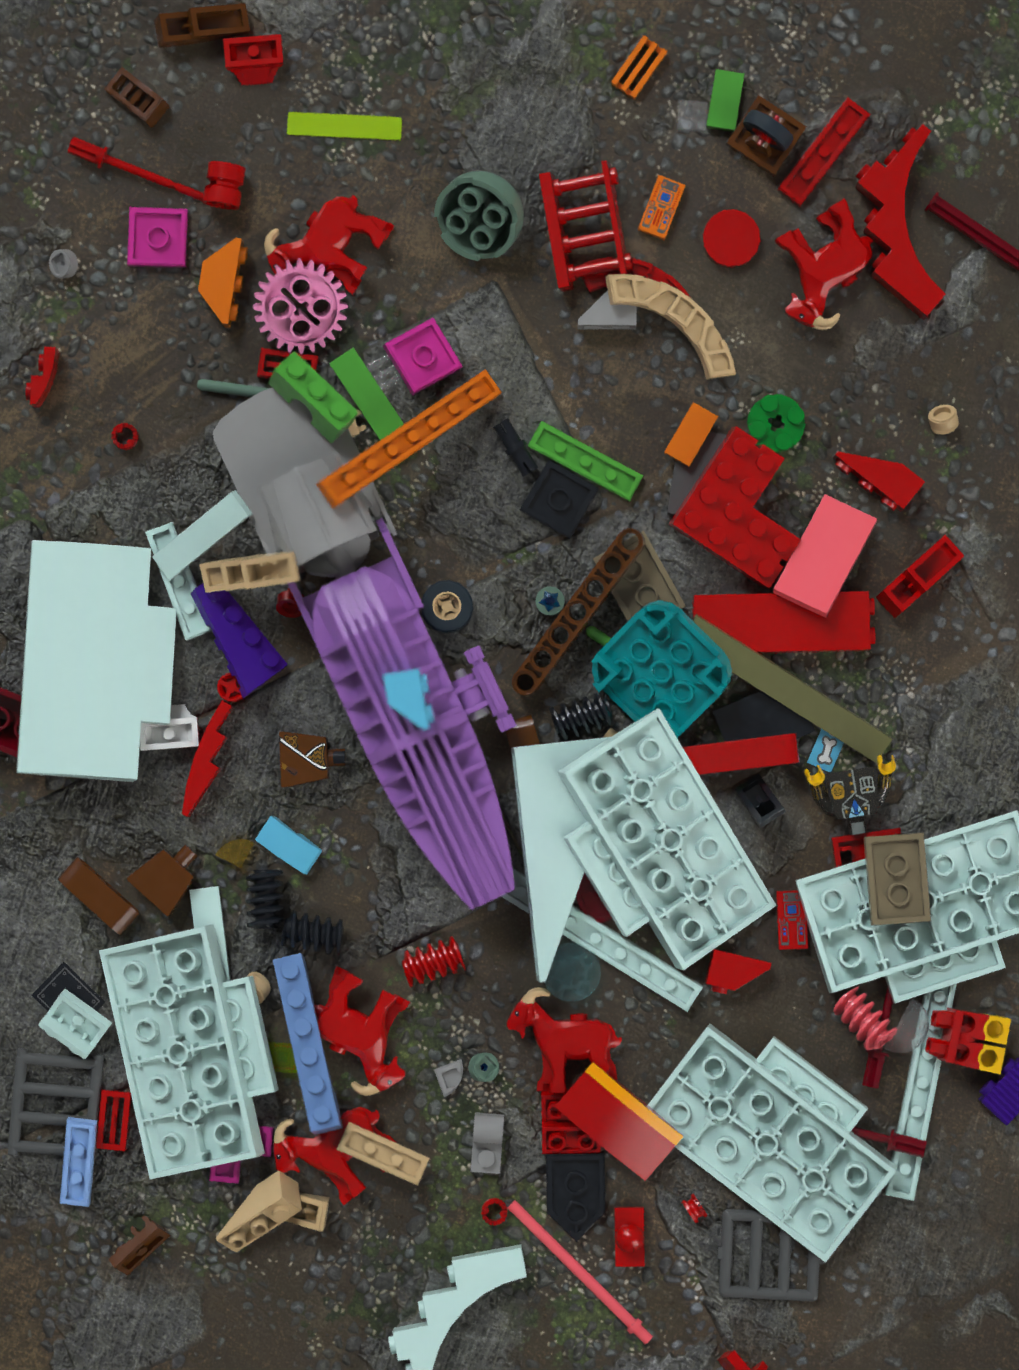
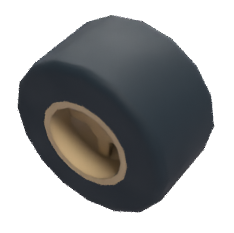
M451 580L438 581L431 585L423 594L421 601L424 606L421 609L422 616L427 625L435 631L445 634L455 633L463 629L471 620L473 613L472 597L468 590L460 583Z

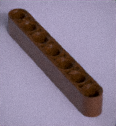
M633 528L624 529L612 542L514 674L512 686L518 694L530 695L535 693L551 674L643 550L645 538L640 531ZM630 533L636 534L639 539L638 546L633 550H628L623 543L625 536ZM611 557H617L621 562L620 570L614 574L610 573L606 568V562ZM594 580L600 581L604 587L603 593L598 597L592 596L589 592V585ZM580 603L586 609V615L582 620H576L572 617L571 610L575 604ZM559 627L565 628L569 634L568 640L563 644L558 643L554 638V632ZM542 650L547 651L551 656V662L547 667H542L537 662V655ZM523 674L531 675L534 680V685L530 690L522 689L519 684V679Z

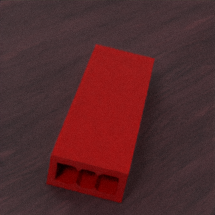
M869 591L839 592L826 618L774 593L693 595L692 597L693 618L696 614L759 654L871 650V644H875L876 640L875 627H870V615L875 614L874 598H869Z

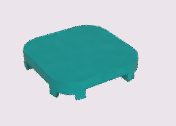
M661 600L650 602L636 612L605 646L597 652L592 660V674L594 678L592 684L598 692L603 690L634 722L652 711L660 709L676 737H679L725 691L731 682L732 676L731 663L724 651L684 611L673 603Z

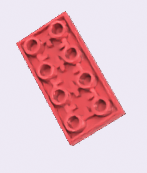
M824 495L802 535L800 543L794 550L776 583L773 593L826 618L876 525L877 518L828 495Z

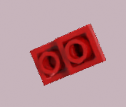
M44 347V354H39L38 369L40 372H43V375H31V383H26V400H30V405L34 408L41 407L53 385L59 361V350L56 347Z

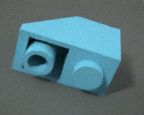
M419 669L384 674L383 678L388 705L421 729H430L429 723L434 722L432 705H426L424 693L429 692L426 674L420 675Z

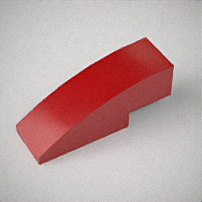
M945 534L876 596V599L895 619L964 557V554Z

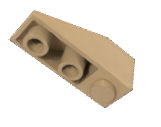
M278 1170L257 1184L217 1235L216 1241L232 1251L238 1252L300 1212L302 1208L298 1182Z

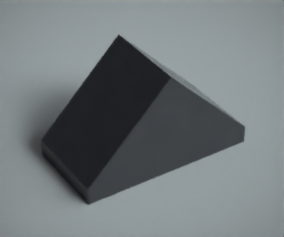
M760 774L735 788L737 795L758 828L763 827L786 812Z

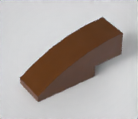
M245 3L189 8L188 11L161 13L154 20L159 48L215 41L250 32Z

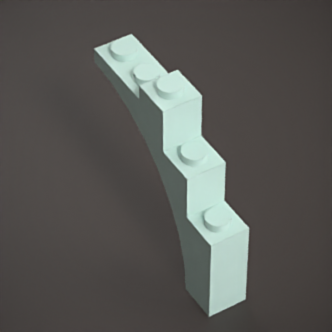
M521 1244L452 1257V1265H448L447 1269L450 1283L456 1282V1286L423 1292V1300L418 1301L421 1319L426 1318L427 1322L395 1327L393 1329V1336L388 1337L391 1354L397 1353L398 1361L410 1359V1363L405 1364L406 1370H433L439 1347L447 1332L468 1306L483 1294L504 1283L527 1277Z

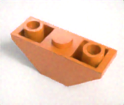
M234 238L202 262L198 291L225 328H230L231 321L236 322L239 305L234 304L236 293H241L243 276L239 275L240 265L246 264L248 247H243L242 238Z

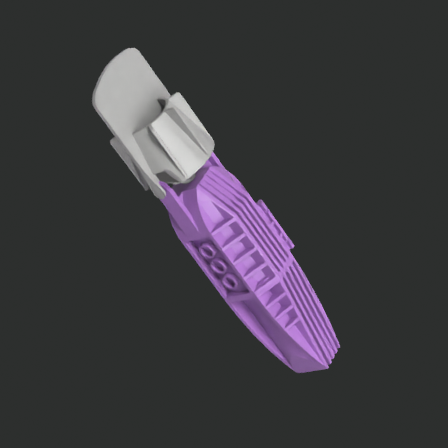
M273 388L261 391L239 404L219 421L213 431L214 442L240 497L253 513L250 519L266 554L294 551L299 574L307 572L315 576L336 578L335 581L322 586L319 591L306 597H302L296 582L288 583V586L365 753L393 807L436 870L471 910L515 890L510 850L498 798L482 750L467 716H469L471 721L479 720L489 714L487 708L489 706L493 717L496 716L498 719L496 724L501 733L517 726L512 714L507 712L509 707L488 662L483 661L485 656L480 645L464 652L468 664L473 665V668H471L473 673L467 675L465 669L462 668L454 672L456 680L451 683L418 613V610L424 608L390 535L393 534L395 536L397 532L374 483H370L334 509L316 484L360 454L349 429L331 444L311 425L313 420L312 414L301 401L293 399L288 403ZM370 511H372L392 557L368 568L363 567L357 570L369 552L370 542L379 537V533L370 516ZM381 512L383 513L387 523L384 522ZM419 669L420 675L426 674L429 692L424 693L426 705H432L434 722L429 723L430 729H421L388 705L383 678L384 674Z

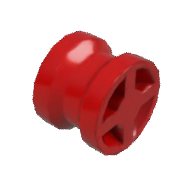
M231 673L221 676L217 684L220 697L229 702H238L243 699L239 691L241 687L236 677H232Z

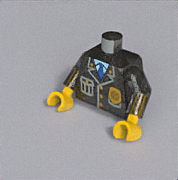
M879 755L877 757L878 768L873 766L824 774L820 765H817L818 772L815 775H810L808 769H805L804 774L809 781L813 801L826 815L833 816L834 820L847 818L850 835L867 833L864 815L876 814L877 809L884 805L891 789L892 772L896 768L893 755H891V761L888 764H883L882 755Z

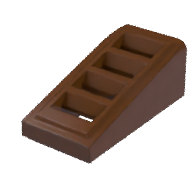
M123 67L120 68L104 88L107 93L150 127H154L169 108V104L162 97ZM128 79L130 81L129 84L125 87L121 94H119L117 91ZM136 87H138L139 89L128 101L127 98L129 97V95L133 92V90ZM147 94V98L143 101L139 108H137V104Z

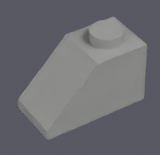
M607 290L578 319V329L635 330L636 306L610 305Z

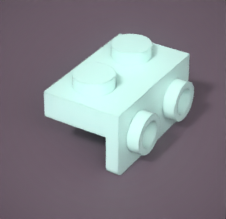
M64 989L38 1026L45 1030L49 1036L56 1038L67 1046L72 1053L86 1059L112 1022L70 991Z

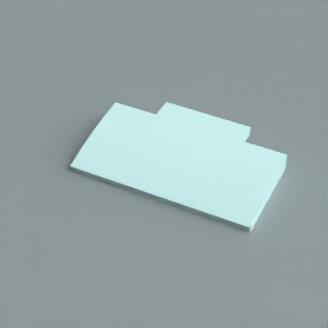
M31 541L16 773L134 782L138 779L141 723L170 724L177 608L148 606L151 548L62 541Z
M656 709L558 771L559 776L587 820L586 823L566 835L564 839L623 936H629L648 922L675 968L685 970L777 906L660 709Z
M1018 811L1006 813L924 840L931 921L871 926L865 859L796 880L804 914L829 993L885 976L893 1003H898L1006 968L997 940L1019 933Z
M214 924L99 950L149 1178H160L255 1158L265 1154L252 1097L279 1091L253 975L226 981Z
M709 1023L648 1104L684 1136L675 1146L679 1151L825 1263L897 1171L898 1166L851 1131L868 1110V1107L775 1036H773L756 1059Z

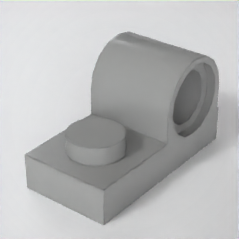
M475 1112L471 1172L500 1174L504 1114Z

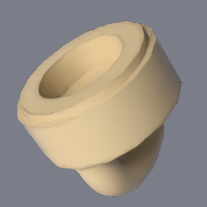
M939 405L928 414L931 430L935 434H948L959 425L957 410L951 405Z
M250 972L246 977L253 975L259 1004H261L271 991L270 983L261 973Z

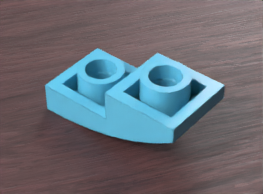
M275 816L269 817L255 839L277 857L306 875L323 851L304 835L296 833Z

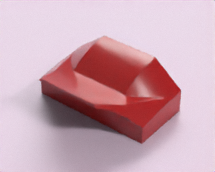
M281 34L223 39L225 67L234 73L241 85L273 83L278 69L284 65Z

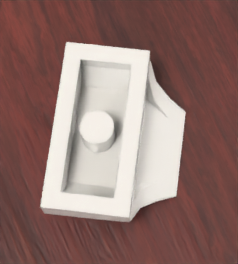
M185 704L171 705L169 725L141 723V751L199 746L198 717L191 715Z

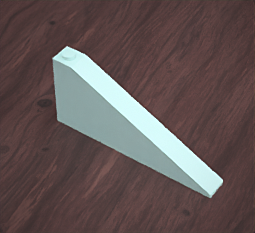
M610 737L511 748L536 980L538 982H546L584 874L564 837L586 823L587 820L559 776L558 771Z

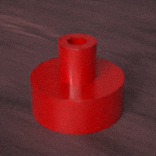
M290 588L279 593L276 602L277 612L289 618L301 616V611Z

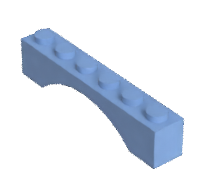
M302 953L273 959L311 1133L317 1135L342 1129L343 1125L321 1040L305 957Z

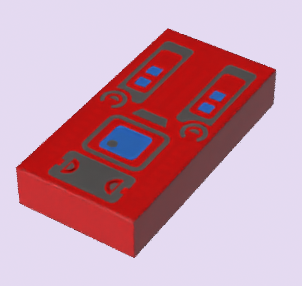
M798 890L776 891L778 950L808 949L807 920Z

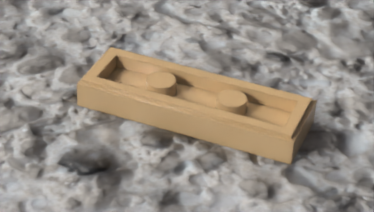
M351 1122L348 1123L337 1148L339 1151L415 1185L419 1184L430 1159L425 1155Z

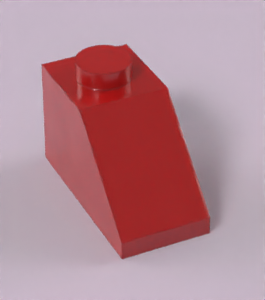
M714 949L711 953L705 983L711 985L710 991L727 994L728 989L735 991L771 968V963Z

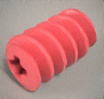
M857 986L838 1000L833 1012L837 1016L842 1015V1023H850V1032H858L856 1039L860 1042L865 1041L864 1048L866 1050H877L890 1041L898 1029H886L890 1020L879 1021L883 1012L879 1010L872 1013L871 1010L875 1003L872 1001L864 1004L863 1002L867 994L862 993L857 996L856 992L859 989V986Z

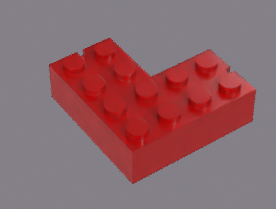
M735 426L730 429L668 525L762 588L770 589L784 567L779 564L780 561L787 562L801 539L753 507L785 458L764 444L755 446L758 440Z

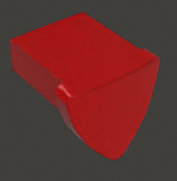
M735 1350L725 1352L717 1359L725 1370L768 1369L764 1361L750 1369Z

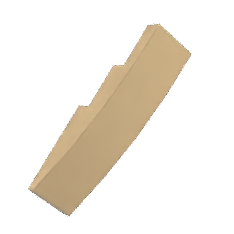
M294 551L237 557L199 564L205 593L243 588L251 589L300 581Z

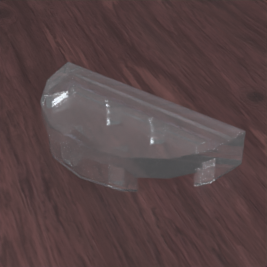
M911 998L896 1027L898 1031L888 1042L885 1050L894 1053L910 1052L918 1048L926 1039L929 1030L928 1014L924 1006L915 998Z

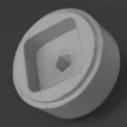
M69 249L55 250L49 259L51 273L57 278H70L74 276L78 268V261L74 252Z

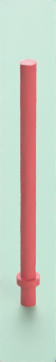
M516 1200L507 1207L627 1327L626 1331L629 1334L633 1333L645 1345L652 1339L653 1336L641 1325L642 1321L639 1318L635 1319Z

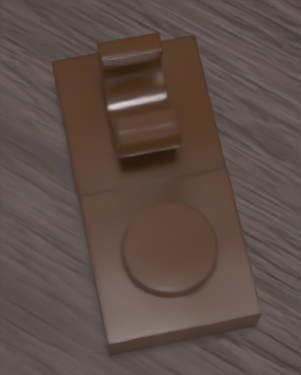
M145 1215L141 1217L145 1222V1228L140 1231L132 1226L130 1230L135 1237L127 1243L120 1245L116 1249L115 1254L108 1259L114 1268L127 1276L171 1236L164 1227Z

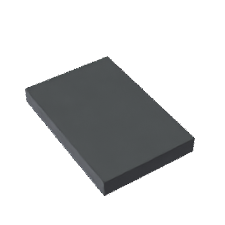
M709 432L689 467L675 460L667 514L675 515L727 434Z

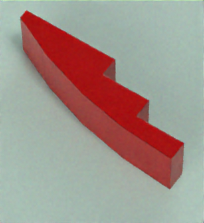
M224 700L221 701L208 723L194 755L186 783L182 814L186 817H190L222 769L212 763V761L227 740V737L218 731L234 708Z

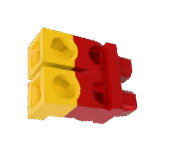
M948 1007L947 1010H933L931 1026L943 1028L941 1039L928 1037L925 1052L936 1056L938 1060L1001 1074L1006 1048L976 1042V1039L1006 1045L1011 1019Z

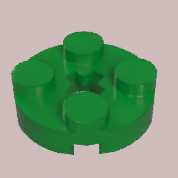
M781 394L766 395L753 405L748 414L747 429L749 435L758 440L756 446L764 444L776 453L787 451L794 447L803 436L805 430L804 411L796 401L788 396ZM776 416L782 418L781 423L784 424V428H778L776 432L772 431L768 419H775Z

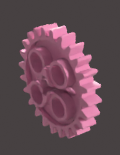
M298 258L297 264L292 267L289 260H286V269L284 270L280 266L275 265L277 274L272 275L266 272L265 274L269 282L259 281L258 284L263 292L254 293L255 298L261 301L260 303L253 304L254 310L261 311V313L254 316L255 321H264L259 327L260 332L269 330L266 337L267 341L270 342L277 338L276 347L279 349L286 343L289 353H291L294 346L298 347L300 354H303L305 346H309L310 350L315 352V343L317 342L323 348L326 347L324 338L328 337L334 341L335 337L331 331L333 329L342 331V327L337 321L347 319L346 315L340 312V310L348 308L346 302L340 301V299L347 295L345 291H336L341 287V281L331 282L335 275L334 272L330 271L324 275V264L314 269V262L311 259L307 266H303L301 258ZM302 279L308 282V286L303 292H296L292 289L293 284L297 280ZM286 288L299 303H304L308 312L320 321L319 324H314L301 309L296 310L294 302L284 295L281 289ZM282 300L287 302L288 305L284 312L276 313L272 310V306L276 301ZM318 300H326L329 303L327 309L323 312H316L313 309L315 302ZM303 320L308 322V328L304 332L298 333L293 330V326L297 321Z

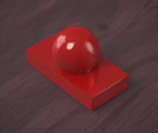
M644 1206L614 1207L615 1267H645Z

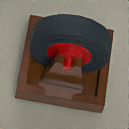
M758 95L727 141L726 146L774 177L805 131L806 126Z

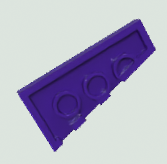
M202 583L190 593L206 626L211 627L216 637L214 642L218 650L223 651L229 663L227 667L232 677H236L241 687L239 691L243 699L288 665L228 591L221 590L205 593L204 584Z

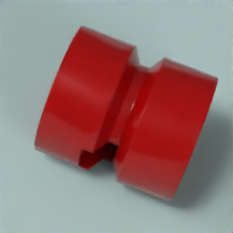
M210 161L206 177L210 184L205 186L202 202L211 207L238 210L242 192L238 187L244 184L246 168L229 162Z

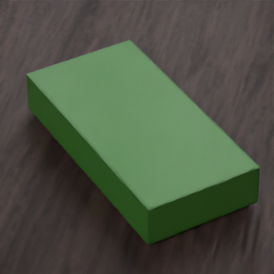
M716 69L706 128L729 132L735 131L744 80L743 73Z

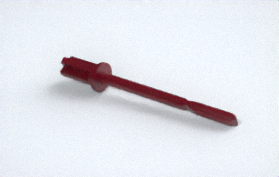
M888 986L880 1022L890 1018L893 1000ZM883 1046L877 1050H866L869 1053L862 1082L863 1086L879 1088L884 1060L886 1056L889 1057L888 1053L882 1052Z
M855 1126L851 1130L858 1137L888 1144L886 1152L894 1150L920 1158L924 1156L927 1141L895 1133V1129H892L890 1136Z

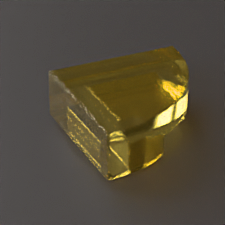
M246 839L233 840L223 845L215 855L242 868L255 842Z

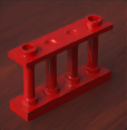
M607 160L601 161L603 173L563 181L555 179L551 172L539 174L558 288L563 292L574 290L573 282L577 281L579 277L619 269L620 274H630L629 270H634L631 253H626L615 190V185L619 184L616 167H611ZM605 184L608 201L570 209L560 207L558 196H562L563 192ZM610 212L612 230L572 238L569 235L565 236L563 225L567 224V221ZM615 241L618 258L579 266L569 262L568 253H572V249Z

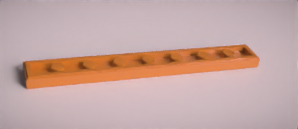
M483 370L316 484L334 509L502 393L487 370Z

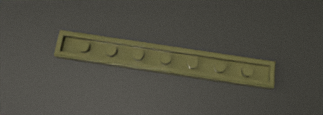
M695 615L693 621L729 658L732 673L877 763V757L883 754L892 741L890 735L701 616Z

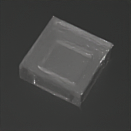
M679 100L677 131L706 132L708 102Z

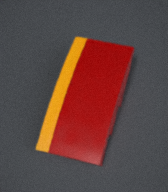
M594 1061L555 1105V1108L645 1181L684 1137L642 1099L637 1098Z

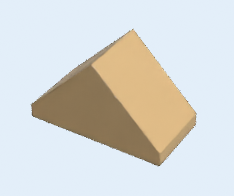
M300 1193L302 1210L286 1220V1222L323 1231L326 1225L330 1197Z

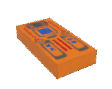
M658 175L638 231L665 240L686 185Z

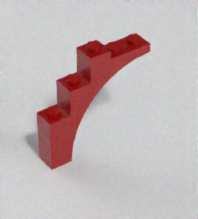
M924 124L918 130L913 127L902 139L905 145L901 150L897 152L894 149L884 160L883 163L886 167L877 160L871 167L866 164L856 175L859 181L855 186L859 192L880 208L879 211L874 208L865 218L864 222L867 226L863 232L889 253L886 255L882 252L871 266L875 270L871 277L923 320L946 295L929 277L917 259L909 239L905 219V190L909 172L917 152L931 133V130Z

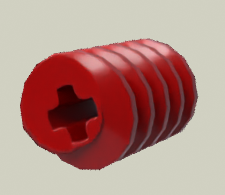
M453 936L449 937V946L447 947L442 940H438L437 950L430 943L427 944L426 953H423L419 947H416L415 957H412L408 950L404 951L402 965L410 988L413 987L414 978H416L420 985L424 984L425 974L431 981L435 980L436 971L442 977H446L448 967L454 974L458 973V964L466 971L459 945Z

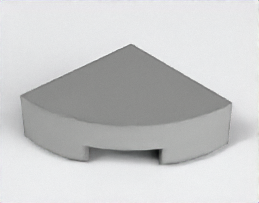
M462 1059L434 1069L444 1097L454 1092L461 1082L463 1076Z

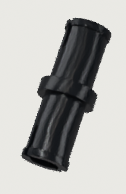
M509 418L493 427L507 449L505 453L507 456L511 455L523 477L539 468L525 447L527 445L526 441L520 439Z

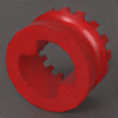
M128 423L116 425L111 433L113 443L122 450L134 448L139 440L137 430ZM124 429H130L133 433V439L127 440V444H120L117 439L118 433L121 434L124 432Z
M693 1193L690 1195V1200H682L681 1202L696 1224L699 1222V1217H707L708 1215L702 1208V1205L698 1206L700 1202Z
M498 1198L486 1200L481 1208L483 1220L489 1225L497 1226L502 1224L507 1217L506 1204ZM491 1204H498L502 1207V1210L499 1212L501 1217L496 1220L490 1219L487 1216L489 1212L488 1206Z

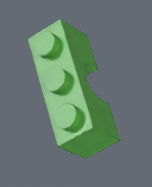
M295 351L274 369L268 382L288 403L293 399L301 401L312 414L313 420L311 425L331 444L352 425L359 413Z

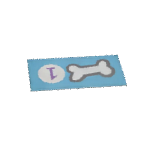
M821 729L807 763L816 767L820 765L821 769L831 773L844 743Z

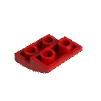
M541 1091L542 1154L601 1153V1146L555 1108V1105L566 1092L549 1093V1091Z

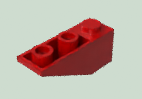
M839 451L833 456V459L837 461L835 466L846 475H849L850 472L860 479L857 483L867 492L872 493V491H875L882 497L880 502L891 511L897 509L901 512L925 483L924 480L902 463Z

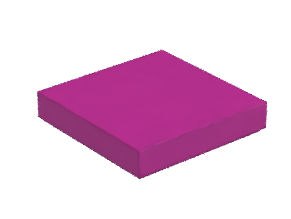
M129 207L127 265L186 268L188 209Z
M434 318L423 322L383 345L412 396L461 370L463 367Z

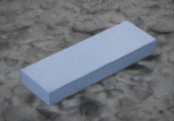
M68 1117L66 1121L60 1204L89 1207L91 1204L98 1120Z

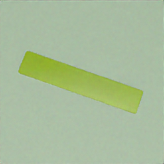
M288 112V135L401 139V117Z

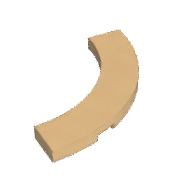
M614 274L605 277L610 305H632L648 309L663 316L682 331L700 358L706 380L736 375L733 358L725 339H722L709 315L686 294L664 282L644 278V276Z

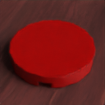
M736 209L723 210L713 215L707 222L702 236L703 246L708 257L717 265L726 268L741 266L748 263L757 253L760 244V231L755 220L746 212Z

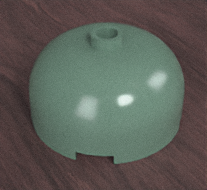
M471 171L456 177L444 188L437 198L434 217H437L442 231L440 236L453 251L465 258L479 261L480 259L498 258L512 246L519 237L523 227L524 209L517 191L503 177L487 171Z

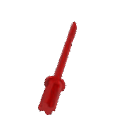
M74 136L70 141L67 153L95 163L99 169H101L103 163H106L203 201L204 193L180 183H174L168 178L107 155V146L101 148Z

